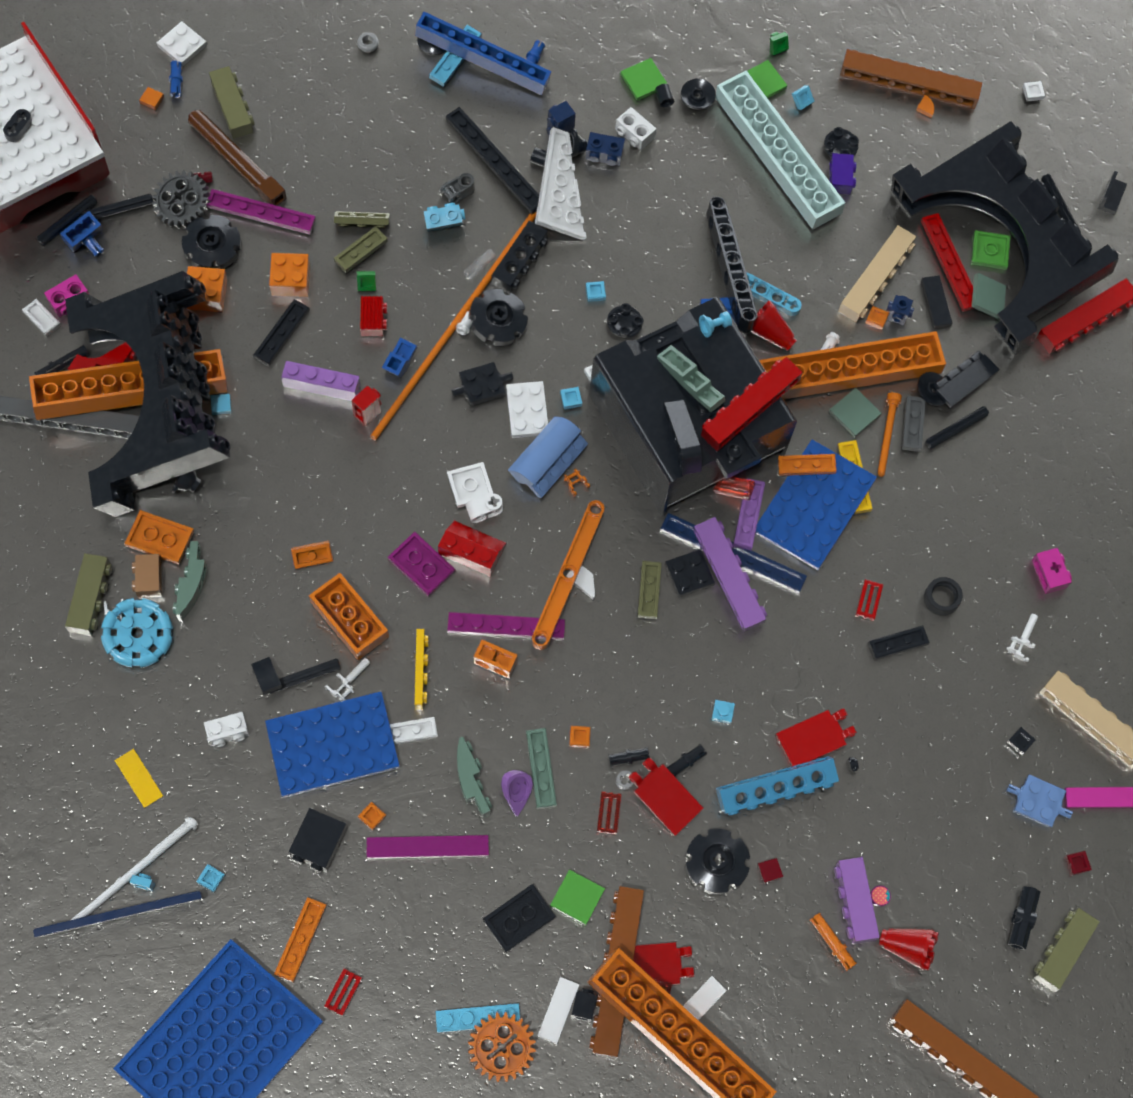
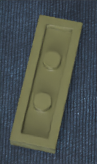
M336 211L334 215V223H338L340 226L357 224L359 227H366L367 225L385 227L389 225L390 213Z
M375 226L335 256L334 262L347 273L388 242L387 237Z
M642 561L637 618L657 620L662 565L660 562Z

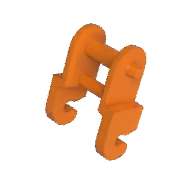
M576 468L572 474L564 475V481H567L569 484L568 488L574 496L577 495V492L574 491L573 485L577 482H583L587 488H590V484L587 483L585 476H581L580 471ZM575 476L578 477L577 480L571 482V480H570L571 478H573V477H575Z

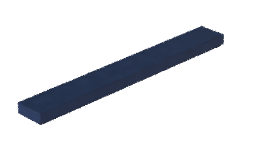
M668 513L660 531L703 550L694 533V526L696 525ZM738 547L732 548L734 555L737 554L742 564L740 567L797 594L800 593L807 575L752 550Z
M195 891L35 928L33 930L34 937L39 938L203 900L200 891Z

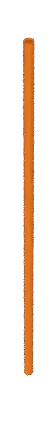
M530 213L370 435L373 440L376 441L456 330V325L462 321L466 312L470 310L473 300L481 295L491 281V275L528 221H534L536 213L533 215Z

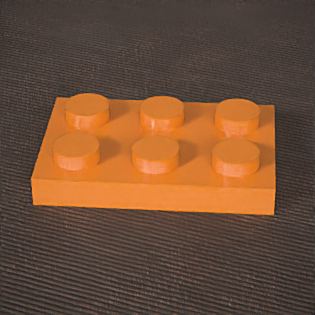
M140 510L124 544L126 547L146 554H159L161 559L179 565L193 536L194 529Z

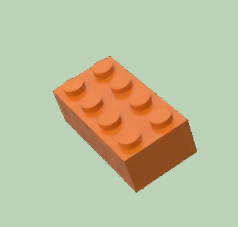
M338 573L309 595L310 603L358 661L389 638L388 629L341 573Z

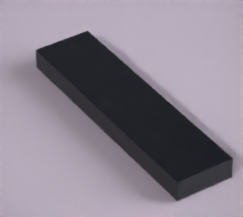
M294 299L255 351L253 358L269 367L309 313L310 308Z

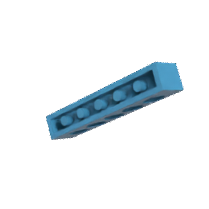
M826 756L715 789L721 811L725 814L728 813V815L738 814L740 809L747 808V810L758 808V804L761 803L773 804L779 798L791 799L800 792L808 794L821 786L822 788L832 787L835 782H839L834 759ZM815 771H818L819 777L817 780L813 781L812 774ZM799 776L800 783L794 786L793 779ZM777 782L782 784L779 791L774 790V785ZM758 787H762V795L756 797L755 790ZM743 792V800L741 802H737V794Z

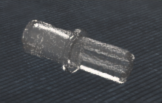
M488 249L479 258H475L474 262L464 270L465 276L471 279L479 271L485 270V266L496 258L495 253Z

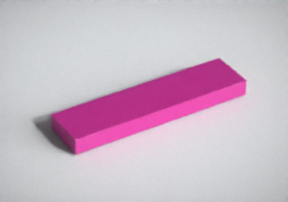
M1133 787L1064 788L1066 790L1064 795L1066 809L1133 808Z

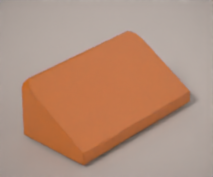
M329 541L291 548L295 569L333 561Z

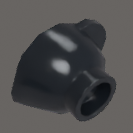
M575 128L570 129L568 133L572 147L571 157H575L580 153L586 152L587 140L581 138Z
M195 470L180 475L174 483L171 492L175 493L176 490L194 492L201 479L197 478Z

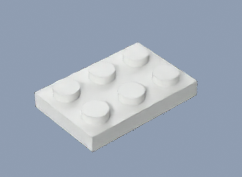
M543 381L506 384L511 437L538 436L548 424Z

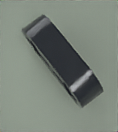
M17 110L4 126V136L8 141H18L30 127L32 118L28 110Z

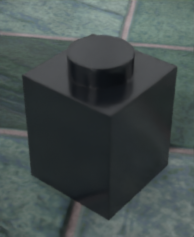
M582 988L581 991L577 990L571 1018L591 1023L598 996L594 994L593 990Z

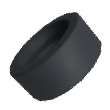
M948 577L934 579L928 585L924 594L927 608L938 615L953 613L959 607L963 598L960 585ZM938 586L950 589L954 594V602L949 606L939 605L932 597L933 590Z

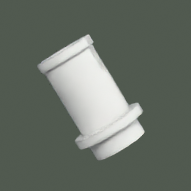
M469 311L466 312L462 321L456 325V331L463 336L470 332L469 328L473 320L468 318Z
M834 332L827 334L826 341L820 350L834 348L836 344H839L840 336Z

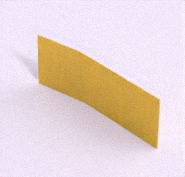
M134 748L114 760L144 808L163 797V794Z

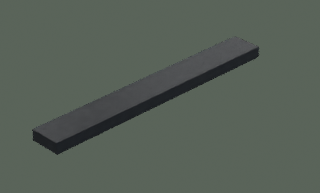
M460 107L447 114L446 120L531 215L536 213L539 201V194Z

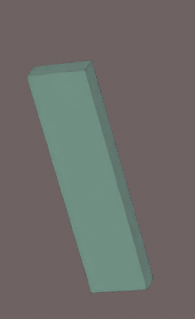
M546 728L526 730L536 808L557 807Z

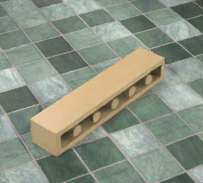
M898 225L844 298L838 312L856 323L860 317L863 319L869 311L867 309L870 304L873 306L878 299V292H883L888 284L886 281L895 276L897 266H902L905 262L907 252L911 253L916 246L914 243L916 236Z
M1057 671L1039 693L1133 769V729L1118 720L1113 712L1107 711L1102 707V704L1097 699L1091 698L1084 688L1074 684L1067 674Z

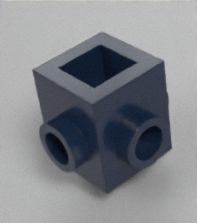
M895 295L894 300L889 301L886 310L889 311L887 320L905 325L907 318L911 319L914 308L911 307L913 300L906 296Z

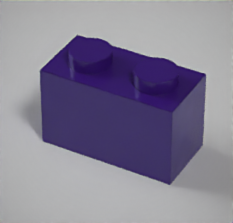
M832 153L829 181L839 194L850 195L852 188L856 186V177H853V173L856 172L854 155Z

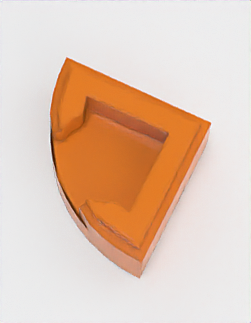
M925 95L916 111L932 118L934 114L932 100Z

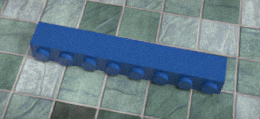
M423 11L416 25V37L537 94L542 95L549 82L550 70Z

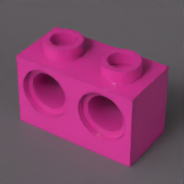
M75 274L44 292L55 313L58 317L67 315L65 299L77 295L73 294L76 291H80L79 293L86 292L87 294L89 292Z

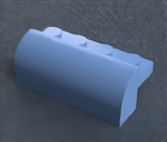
M554 416L508 471L518 483L527 484L538 498H542L588 443L581 436V430L566 418Z

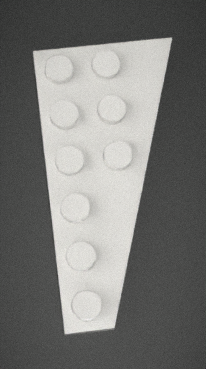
M553 127L549 135L535 224L584 241L587 237L583 229L584 219L580 211L581 201L577 179H575L574 175L575 165L572 163L570 135L568 132Z

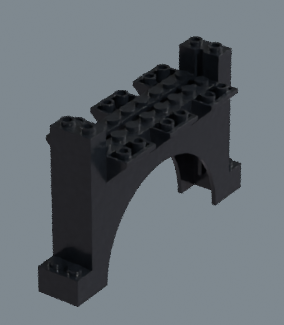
M1010 121L922 177L920 171L910 163L893 174L891 191L911 217L935 207L964 206L992 216L1010 231L1023 255L1025 280L1014 300L997 314L1001 321L994 328L1014 355L1034 343L1038 331L1035 324L1037 320L1112 274L1119 258L1116 250L1111 249L1108 244L1090 255L1092 250L1091 242L1082 236L1080 228L1073 224L1071 220L1066 223L1063 218L1058 216V200L1050 195L1047 186L1043 182L1041 183L1038 178L1033 180L1026 175V159L1017 152L1022 132L1017 125Z
M184 271L104 302L86 292L65 299L69 332L71 334L88 330L90 344L103 341H124L134 351L142 369L144 381L143 404L139 419L131 436L110 460L88 472L93 508L114 517L135 510V500L132 492L230 458L229 450L231 447L229 441L215 434V421L213 417L202 412V401L210 400V387L207 383V369L204 364L194 359L193 353L194 349L202 348V335L199 331L198 315L187 308L206 301V288L202 282Z

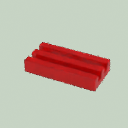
M864 580L855 616H861L864 619L868 618L871 621L875 620L884 584ZM870 585L865 610L862 612L861 609L867 586ZM877 587L878 590L872 614H869L874 588Z
M343 969L324 1007L343 1016L363 978ZM345 976H349L334 1006H331V1003L338 989L340 988ZM352 979H355L356 981L341 1010L337 1009Z

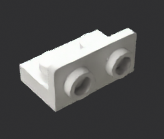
M243 712L204 722L207 741L210 747H221L226 744L225 742L232 740L239 742L249 736Z

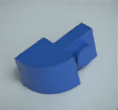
M400 337L393 352L389 353L382 369L402 377L410 366L409 362L418 348L417 345Z

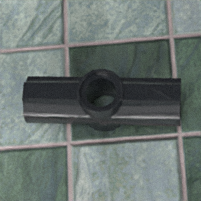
M1022 887L1018 906H1016L1011 919L1013 926L1008 945L1012 948L1026 950L1030 932L1034 928L1037 919L1036 908L1041 891L1036 888Z

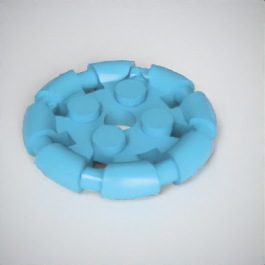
M130 598L116 604L112 611L109 610L102 622L103 636H101V641L107 654H111L114 657V661L126 667L140 666L142 668L159 661L158 658L167 653L173 639L171 636L173 625L166 611L163 612L159 608V604L142 598V600ZM134 608H142V613H134ZM123 613L125 617H123L120 622L117 619V616ZM153 613L158 617L156 621H153L150 617ZM140 628L143 631V635L140 638H134L131 635L133 629ZM111 630H117V636H111ZM157 630H163V636L157 637ZM120 644L125 648L122 652L116 649ZM154 644L157 649L152 653L148 649ZM133 653H140V658H133Z

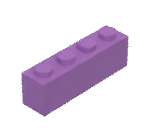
M286 361L281 377L283 387L351 401L359 393L361 386L360 378L357 375Z
M863 857L839 860L836 867H834V874L840 883L838 894L839 898L843 899L844 907H842L844 919H847L848 927H846L847 937L851 939L852 944L876 941L880 937Z

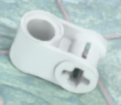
M490 494L482 498L473 499L465 504L471 523L482 522L503 512L502 498L498 494Z

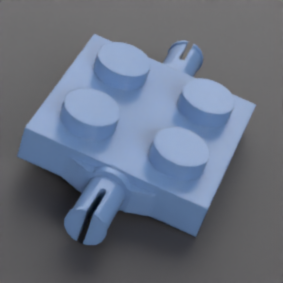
M1030 774L1027 775L1025 783L1021 788L1009 783L1006 791L1017 795V803L1013 812L1049 828L1053 826L1055 818L1059 814L1068 819L1073 814V811L1062 807V800L1066 790Z

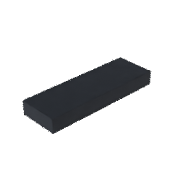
M940 275L922 278L921 283L933 328L952 326V319Z
M922 625L868 642L875 661L929 645L930 642Z

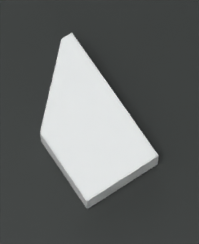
M582 566L574 585L594 600L593 574ZM570 571L566 577L571 578L574 576V573Z

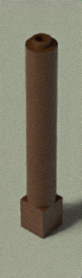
M193 110L189 114L188 123L258 191L259 196L266 203L278 206L287 199L285 189L272 176L269 177L201 110Z

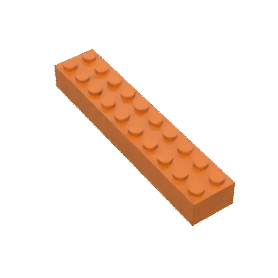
M937 331L759 360L767 373L772 369V365L777 360L782 361L785 357L789 358L803 372L800 381L782 396L783 399L918 378L926 372L941 374L946 365Z
M220 349L194 353V359L204 364L207 369L206 377L210 387L209 395L226 393V377ZM139 361L29 376L36 420L143 404L144 381Z
M619 948L612 951L587 981L589 985L713 1098H772L777 1092Z

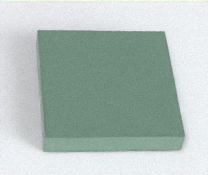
M975 274L972 307L1000 319L997 314L1005 306L1006 285L983 274Z
M857 388L853 389L829 410V413L854 438L882 414Z

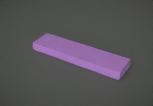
M749 478L746 480L733 547L752 550L765 482Z

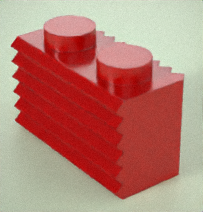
M361 296V336H383V330H387V319H384V314H387V303H384L383 296Z
M366 386L351 400L353 415L364 426H368L370 421H373L378 414H381V395L375 388L371 389L369 386Z

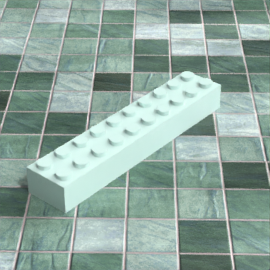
M744 71L717 85L716 100L812 230L841 215L845 201L749 73Z

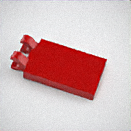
M844 708L832 715L829 710H826L775 734L790 766L819 759L847 745L845 740L855 736L857 732L854 726L842 730L839 721L844 720L847 716Z
M647 758L642 764L650 773L643 779L636 771L628 776L630 781L637 787L633 792L671 834L676 836L703 807L664 764L657 767L651 758Z
M676 942L635 946L633 961L660 986L680 985V978L694 977V967L682 968L681 965L682 957H691V946L677 948Z

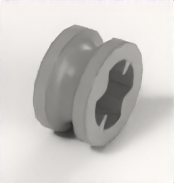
M622 771L616 777V785L620 789L627 790L632 787L633 783L631 781L624 785L621 783L623 780H620V777L624 778L632 774L630 771Z

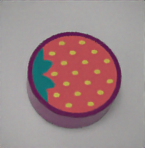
M876 886L870 892L872 903L877 907L887 905L891 899V893L885 886Z

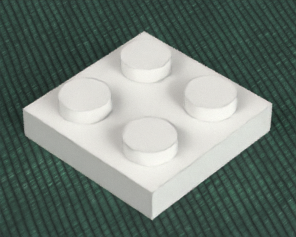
M181 21L157 42V46L174 61L176 60L177 63L179 61L182 62L183 67L207 46V42Z
M483 462L447 472L457 508L464 507L470 500L493 494Z

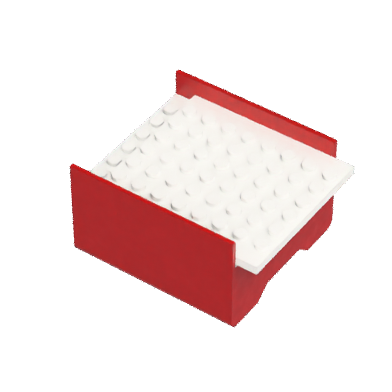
M25 22L21 23L25 36L0 48V233L18 225L27 213L66 192H81L106 179L110 174L94 126ZM17 110H28L32 118L30 127L18 141H8L4 136V126Z

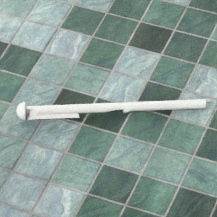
M191 817L185 818L186 822L150 851L151 853L126 874L119 877L113 885L71 920L89 916L131 880L132 875L140 873L189 830L193 829L195 831L197 829V821Z

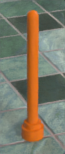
M895 392L888 393L886 399L889 409L877 472L879 477L885 475L896 408L901 404L902 395Z

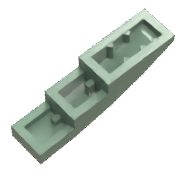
M672 345L657 356V359L669 373L710 412L725 402V396L711 385V381L698 371L697 365Z

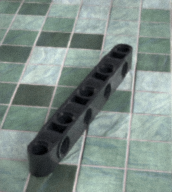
M713 197L709 202L706 213L710 233L736 325L740 331L748 333L752 331L757 318L754 298L726 202L721 197Z

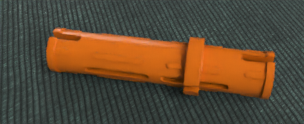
M821 913L810 919V922H812L833 951L832 955L839 959L845 970L848 971L855 966L857 962L854 961L846 950L847 946L841 943Z

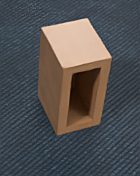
M159 554L135 555V562H132L133 574L135 573V580H132L133 592H136L138 598L162 597V560Z

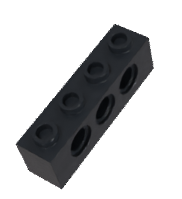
M528 221L491 275V284L511 294L513 289L516 290L521 282V277L527 275L532 261L535 262L537 260L540 249L546 247L549 240L547 238L548 230Z

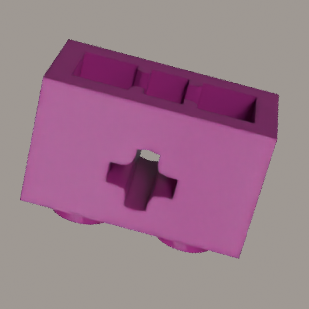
M1058 548L1036 553L1033 557L1032 562L1045 594L1066 589L1072 583L1071 573L1066 569L1064 556L1059 552Z

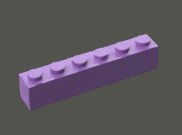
M713 517L694 526V533L743 632H746L765 623L767 613L763 606H759L757 602L759 598L755 589H751L748 584L750 582L748 574L742 572L740 558L737 554L734 555L732 542L723 533L725 529L722 522L717 521L716 517Z

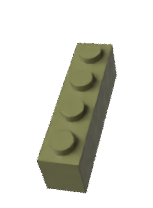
M229 66L210 71V80L232 138L235 139L253 133L252 126L255 123L252 115L247 113L249 107L246 100L243 101L241 98L244 95L241 86L237 87L236 85L238 79L235 72H231Z
M84 553L65 624L68 632L92 636L93 630L97 629V614L102 610V595L107 591V576H110L112 572V564L108 557Z
M1080 908L1068 912L1064 919L1066 924L1063 928L1060 927L1054 935L1056 941L1053 945L1050 944L1044 952L1046 955L1044 961H1039L1034 969L1036 974L1033 978L1053 992L1060 990L1100 922Z

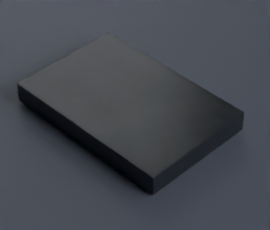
M531 884L484 917L483 921L504 952L507 953L553 921L556 916L534 884Z

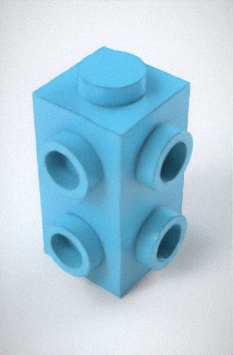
M455 203L445 204L443 208L432 206L428 207L427 211H423L428 232L463 225L462 220L466 219L464 209H460L459 204L455 205Z

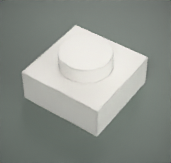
M1041 81L1024 83L1023 90L1026 102L1044 99L1045 94Z

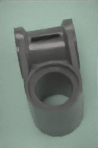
M463 173L443 184L440 192L448 198V203L457 204L474 193V177L470 173Z

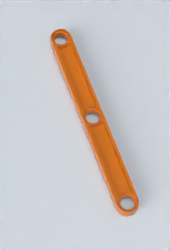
M598 500L591 501L587 506L534 630L532 645L538 650L547 648L602 520L605 507ZM593 506H598L601 512L595 514L590 509ZM566 570H571L574 576L567 578L563 573ZM543 636L546 638V642L538 644L535 638Z

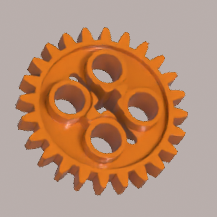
M506 1011L503 1017H500L498 1012H496L495 1018L488 1014L487 1022L481 1018L482 1026L474 1025L477 1033H470L474 1040L468 1041V1044L473 1046L472 1049L468 1050V1053L475 1055L470 1061L478 1062L474 1067L475 1070L482 1068V1076L488 1072L489 1080L495 1075L497 1082H499L501 1076H504L506 1082H508V1075L516 1079L515 1073L517 1071L523 1075L522 1067H530L527 1060H534L529 1054L536 1052L535 1048L530 1047L536 1041L529 1039L534 1033L533 1031L526 1032L529 1024L522 1026L523 1018L516 1021L514 1013L508 1018ZM501 1026H507L510 1030L509 1034L505 1037L498 1035V1029ZM517 1034L515 1039L505 1045V1051L500 1049L493 1057L487 1059L489 1054L498 1049V1042L504 1044L512 1035ZM486 1039L493 1042V1047L490 1050H484L481 1047V1043ZM514 1043L522 1045L523 1048L520 1053L515 1054L511 1051V1046ZM498 1056L506 1059V1063L502 1067H497L494 1064V1060Z

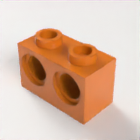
M481 640L474 654V664L508 679L518 659L517 654L485 640Z

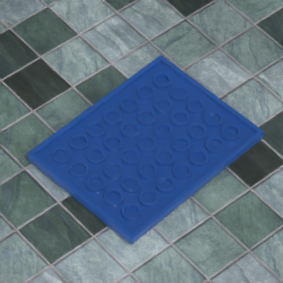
M230 939L113 1069L144 1098H258L322 1025L323 1021Z

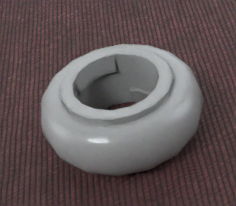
M363 33L359 36L357 45L363 52L370 53L377 49L379 40L373 33ZM367 40L373 42L369 45L364 44V42Z

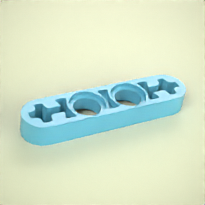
M747 273L753 297L765 303L770 300L778 310L787 315L796 316L799 314L802 306L799 299ZM759 286L764 287L766 292L758 293L756 288ZM779 295L782 300L776 302L772 299V296ZM793 304L796 305L793 309L790 308Z

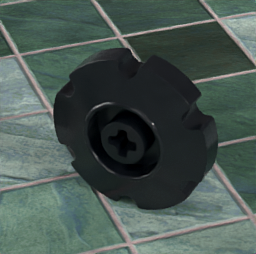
M211 215L209 219H204L203 217L195 219L186 227L187 235L182 236L184 255L186 259L192 258V265L195 267L214 268L218 266L220 269H224L237 259L236 251L241 250V238L237 227H232L229 219L218 215Z
M502 289L484 291L481 298L476 297L473 300L468 314V318L473 320L471 329L474 334L484 342L491 340L495 346L512 344L515 337L520 338L528 322V316L523 314L525 311L523 302L513 293L510 295L504 294Z
M717 828L709 829L706 837L698 834L691 841L686 851V856H689L691 861L685 864L688 877L694 885L703 884L704 892L715 895L727 894L729 886L737 889L749 873L750 868L745 865V862L750 859L748 848L741 838L732 839L731 831ZM715 858H719L720 865H716Z

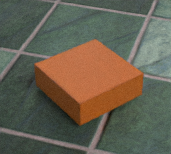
M147 87L139 102L156 110L163 100L164 94Z
M872 306L865 324L882 330L889 312Z
M571 726L569 747L589 748L590 727Z
M372 802L358 815V818L372 831L386 817V814Z

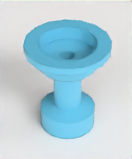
M727 311L720 313L719 318L713 320L710 317L701 315L699 317V325L703 335L710 337L714 327L720 325L724 328L732 325V319Z

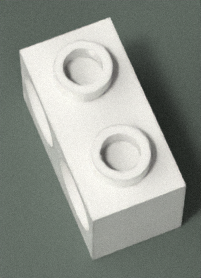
M632 107L616 119L615 129L620 136H624L633 147H637L640 151L655 139L656 128Z

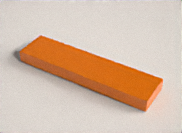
M307 897L275 970V976L294 983L327 907L326 904Z

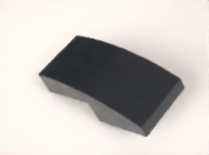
M270 657L251 664L263 695L282 688Z

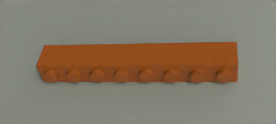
M849 49L846 50L840 73L842 77L923 97L927 95L931 99L971 109L976 108L983 83L974 79L950 75L941 71H934L925 67H918Z
M620 886L619 892L615 891L613 903L617 904L616 911H612L610 917V924H613V930L608 932L606 944L610 945L609 953L605 952L603 962L617 948L622 950L631 960L634 959L644 890ZM598 994L596 1006L600 1007L599 1015L594 1016L593 1028H596V1034L591 1036L589 1049H593L594 1055L618 1059L624 1016L602 995Z
M908 999L902 1002L890 1020V1023L893 1024L892 1027L897 1032L908 1035L914 1045L924 1047L928 1050L927 1054L935 1060L940 1059L945 1063V1068L953 1073L957 1072L962 1076L961 1079L970 1086H976L980 1089L979 1093L985 1098H1039Z

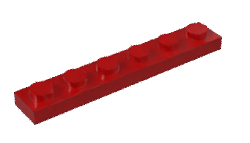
M939 213L923 217L921 223L962 311L975 309L972 307L973 285Z

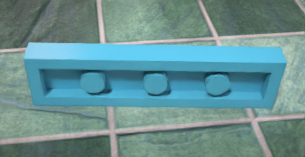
M466 25L463 29L481 38L482 33L471 26ZM447 51L429 74V78L444 87L464 59Z
M519 1003L436 1011L437 1033L476 1030L474 1025L482 1026L481 1018L487 1022L488 1014L495 1018L496 1012L499 1013L500 1017H503L506 1011L508 1018L514 1013L515 1020L518 1021L520 1019Z

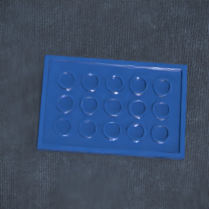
M812 439L802 455L835 454L836 474L788 476L758 521L755 534L819 570L874 484L877 476Z
M381 691L265 721L282 798L400 768Z

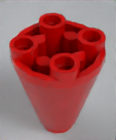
M768 300L757 312V318L751 333L788 351L797 340L794 338L795 335L776 306Z
M883 929L879 945L884 946V949L915 967L929 971L930 965L933 963L935 955L933 949L937 944L939 933L932 929Z

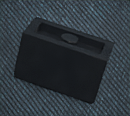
M1117 171L1113 172L1098 206L1099 210L1115 215L1127 183L1115 179Z

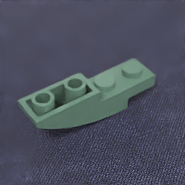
M190 541V548L186 550V559H189L188 566H185L184 576L187 578L179 577V584H175L177 602L173 603V614H176L178 621H182L191 611L204 584L207 565L205 560H200L201 547L198 541Z
M460 737L457 749L460 786L467 804L475 801L482 817L485 818L490 815L492 805L489 798H484L481 792L484 789L480 780H475L480 777L482 766L478 758H473L471 754L473 748L470 742H465L464 738Z

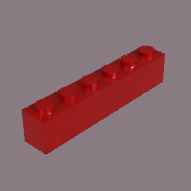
M1125 278L1042 328L1036 338L1049 354L1054 351H1061L1066 346L1065 344L1069 342L1074 343L1082 334H1089L1094 330L1095 326H1102L1112 316L1114 318L1117 317L1126 307L1127 309L1132 308L1133 285Z
M785 357L782 361L777 360L768 373L766 371L763 372L755 384L750 383L744 389V393L741 396L736 395L730 401L728 407H722L716 413L714 419H708L702 425L701 436L716 451H719L800 381L803 372L789 358Z

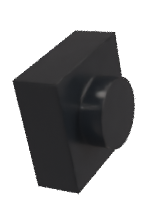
M1020 727L1007 743L1023 755L1036 739Z

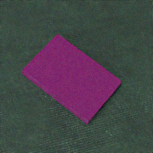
M413 532L387 557L397 569L428 597L456 572V569L416 532Z

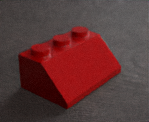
M454 520L446 529L438 545V553L491 577L506 546V542Z

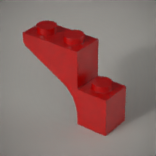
M125 342L97 358H87L77 354L68 367V371L132 362L137 359V356Z

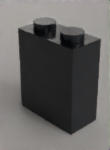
M309 808L288 853L292 857L291 860L301 865L305 862L314 871L321 873L323 870L327 872L346 833L347 824Z

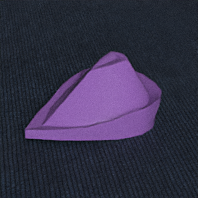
M512 770L505 773L501 781L503 794L516 817H518L525 806L533 786L530 775L520 770Z

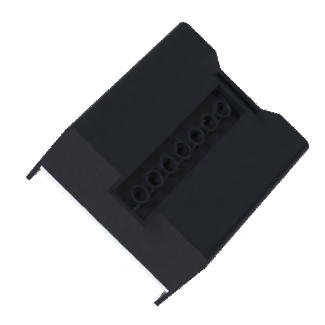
M715 297L688 310L677 321L637 340H625L598 353L593 358V365L584 369V373L590 381L589 396L662 517L665 516L668 506L724 478L728 479L760 463L762 459L778 451L781 456H784L797 423L796 418L781 396L719 451H716L701 436L702 425L708 419H714L716 413L722 407H728L730 401L736 395L741 396L744 393V389L750 383L755 384L758 381V377L765 372V369L733 319L731 326L726 328L722 325L716 326L710 337L703 335L699 325V317L705 315L713 320L719 318L720 313L727 311L719 297ZM670 345L696 364L698 371L711 381V385L725 396V402L714 411L710 412L698 402L657 359V356ZM682 398L702 451L701 472L683 476L679 471L678 452L663 411V402Z

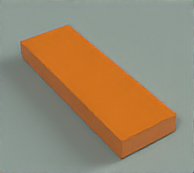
M835 454L778 456L779 476L836 474Z

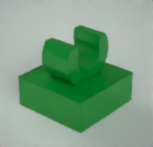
M776 31L770 34V52L773 55L789 49V39L786 32L779 34Z
M357 271L358 291H376L375 271Z

